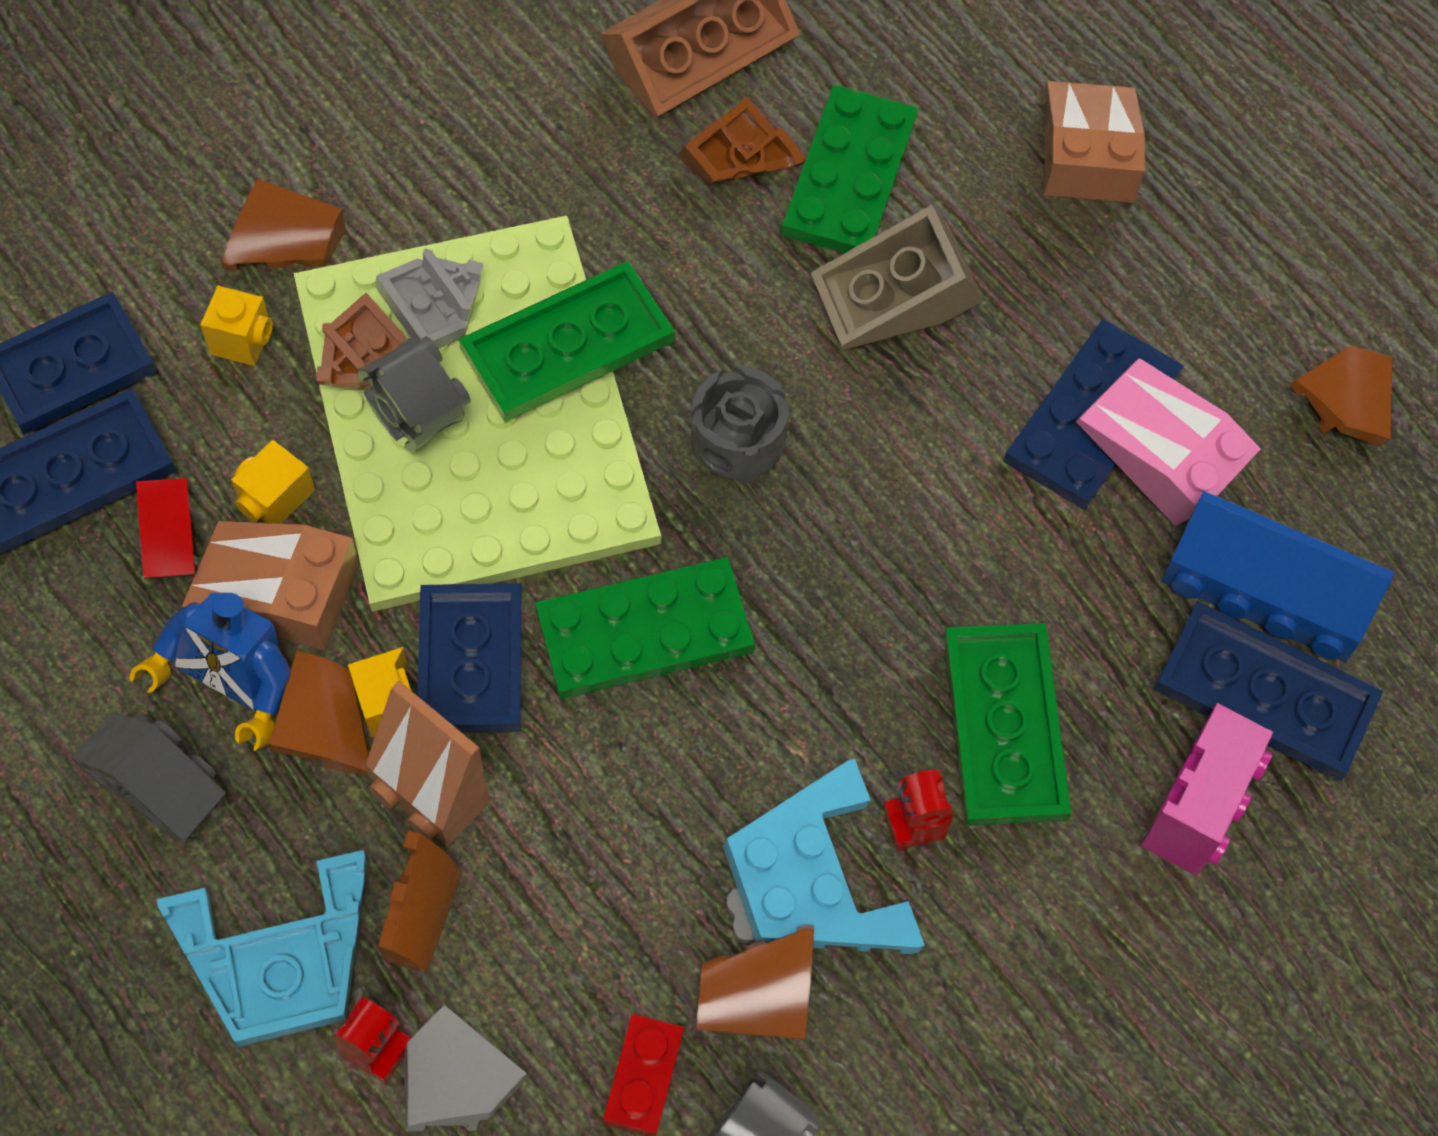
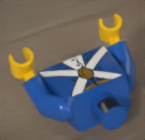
M227 592L222 594L211 593L201 604L197 602L190 603L171 616L152 647L156 653L131 670L130 681H136L148 671L153 678L152 686L147 691V693H151L169 680L171 670L168 661H174L175 668L252 711H256L254 718L239 724L235 730V740L238 744L250 740L255 733L256 743L253 750L256 751L267 746L270 742L275 725L270 718L272 714L278 713L285 687L290 677V667L279 649L275 626L269 620L245 608L242 598L237 594Z

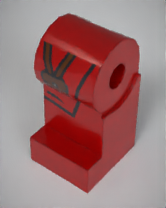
M921 771L901 779L897 783L900 793L899 798L885 801L883 805V811L895 850L945 839L954 813L945 795L941 771Z
M359 996L346 1022L333 1034L334 1041L342 1058L385 1085L405 1057V1048L407 1042L411 1039V1037L399 1030V1022L394 1016L362 996Z

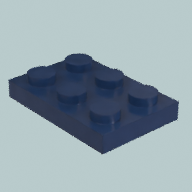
M113 291L0 343V392L23 435L157 372L153 361Z
M521 583L421 585L417 696L460 732L521 731Z

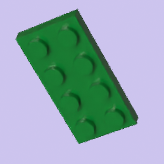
M833 84L785 215L781 236L841 253H846L877 236L917 120L919 107Z
M628 260L459 338V344L465 358L503 421L506 422L675 342V331Z
M728 557L535 602L536 613L559 700L754 653L755 643Z
M1046 623L947 627L944 633V643L965 826L1068 821L1071 816V806Z

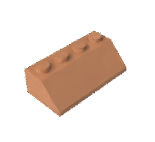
M659 0L605 30L600 35L618 75L654 116H660L794 39L800 33L786 0Z

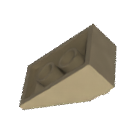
M933 205L926 207L811 272L838 340L844 350L942 324L984 301L951 228Z

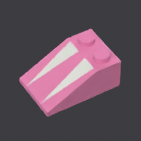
M1140 358L1076 420L1079 426L1175 526L1190 519L1203 490L1217 496L1261 450L1226 412Z

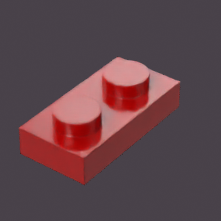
M635 1014L631 1015L603 1117L604 1125L646 1136H657L684 1034V1027Z

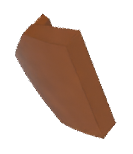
M367 293L362 295L333 322L323 323L322 332L325 334L321 366H317L316 382L320 385L368 390L371 388L368 380L359 384L357 377L358 369L370 361L393 351L407 338Z
M1348 346L1290 383L1298 396L1305 393L1307 399H1309L1320 415L1319 428L1323 434L1336 427L1340 433L1378 447L1391 439V357L1363 348Z

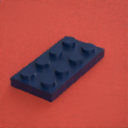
M1103 318L1009 447L1003 462L1086 511L1117 464L1079 426L1076 420L1137 359H1142L1175 381L1180 376L1184 365Z
M133 388L0 448V554L136 491V481L160 480L176 472L171 458Z
M1198 601L1154 690L1207 716L1211 714L1217 703L1272 731L1273 734L1268 746L1339 781H1342L1346 776L1383 693V690Z

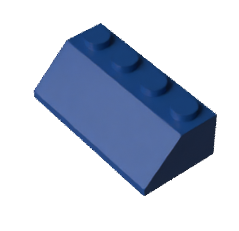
M1203 490L1161 582L1171 586L1175 592L1184 597L1199 598L1217 606L1222 613L1230 617L1245 618L1261 625L1273 636L1282 639H1293L1311 647L1321 657L1339 659L1346 663L1360 644L1395 572Z

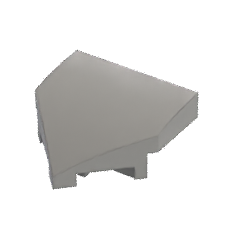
M424 249L423 260L415 259L377 275L376 289L410 337L418 341L427 336L440 349L466 334L484 263L469 260L468 264L465 265L437 258L433 250Z
M444 1005L407 1042L405 1048L402 1077H405L406 1131H424L425 1126L462 1125L466 1128V1131H475L480 1120H488L523 1084L527 1073Z

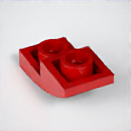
M187 478L136 481L143 578L153 579L195 575Z

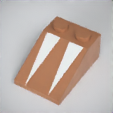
M1047 81L1044 196L1134 203L1145 172V133L1136 89L1131 87Z
M218 521L182 604V608L193 602L201 604L211 593H234L242 598L245 608L266 618L275 626L277 638L325 651L359 566L353 538L308 525Z
M398 681L390 690L365 765L372 783L369 786V790L387 808L392 809L397 805L410 816L407 822L415 832L421 833L430 840L435 837L448 847L490 803L480 749Z

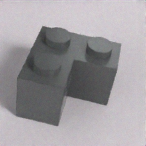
M113 711L71 758L105 791L128 800L162 833L183 842L226 793L212 780L217 773L207 762L195 754L188 757L177 746L182 740L175 731L160 720H156L152 724L138 713L130 717Z

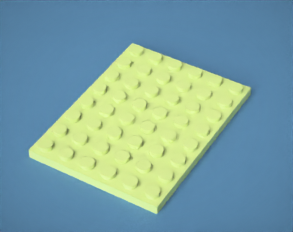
M567 216L294 273L316 373L317 366H321L325 338V334L322 332L323 323L333 322L365 293L373 299L407 338H411L376 289V276L415 259L423 260L424 249L433 250L437 258L465 265L468 264L469 260L484 263L466 334L463 336L586 280ZM458 338L439 349L443 358L440 364L450 380L455 377L464 385L471 402L463 407L464 418L461 422L437 432L426 445L415 452H409L403 448L405 446L404 443L409 441L405 436L396 441L388 433L368 404L363 393L366 390L319 384L372 612L420 601L421 585L493 584L661 544V533L613 371L504 422L462 353Z

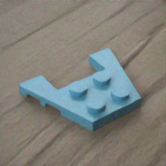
M855 759L846 761L726 839L723 848L755 942L765 940V943H769L797 932V927L807 924L814 925L813 948H824L825 945L857 947L858 951H869L871 948L900 950V954L919 953L925 946L909 901L859 913L852 900L823 819L865 809L871 801Z
M364 850L316 861L326 907L324 914L220 940L216 939L209 894L205 888L157 899L159 910L238 1047L347 1020L368 864Z

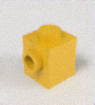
M217 285L200 326L210 355L255 366L263 346L270 339L273 321L272 318L268 317L263 297Z
M274 440L270 441L255 457L245 459L237 468L235 476L231 479L238 498L235 501L236 506L248 519L255 523L261 519L265 523L281 524L315 491L309 467Z

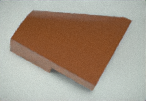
M748 96L693 138L678 154L691 170L711 184L799 166L806 160L805 155L780 126L775 130Z
M257 179L230 235L222 258L223 268L229 271H238V264L262 262L267 263L268 269L285 268L295 263L302 264L305 267L326 266L346 231L342 209Z
M296 650L290 670V677L285 687L269 742L272 752L323 761L325 769L369 777L365 766L369 752L350 670L326 658Z
M408 830L403 847L408 848L411 855L404 874L394 881L390 906L378 947L386 962L427 973L462 874L455 862L439 846L421 833Z
M804 924L797 927V932L769 943L761 940L748 945L742 953L737 955H721L703 962L696 1030L805 1039L814 925Z

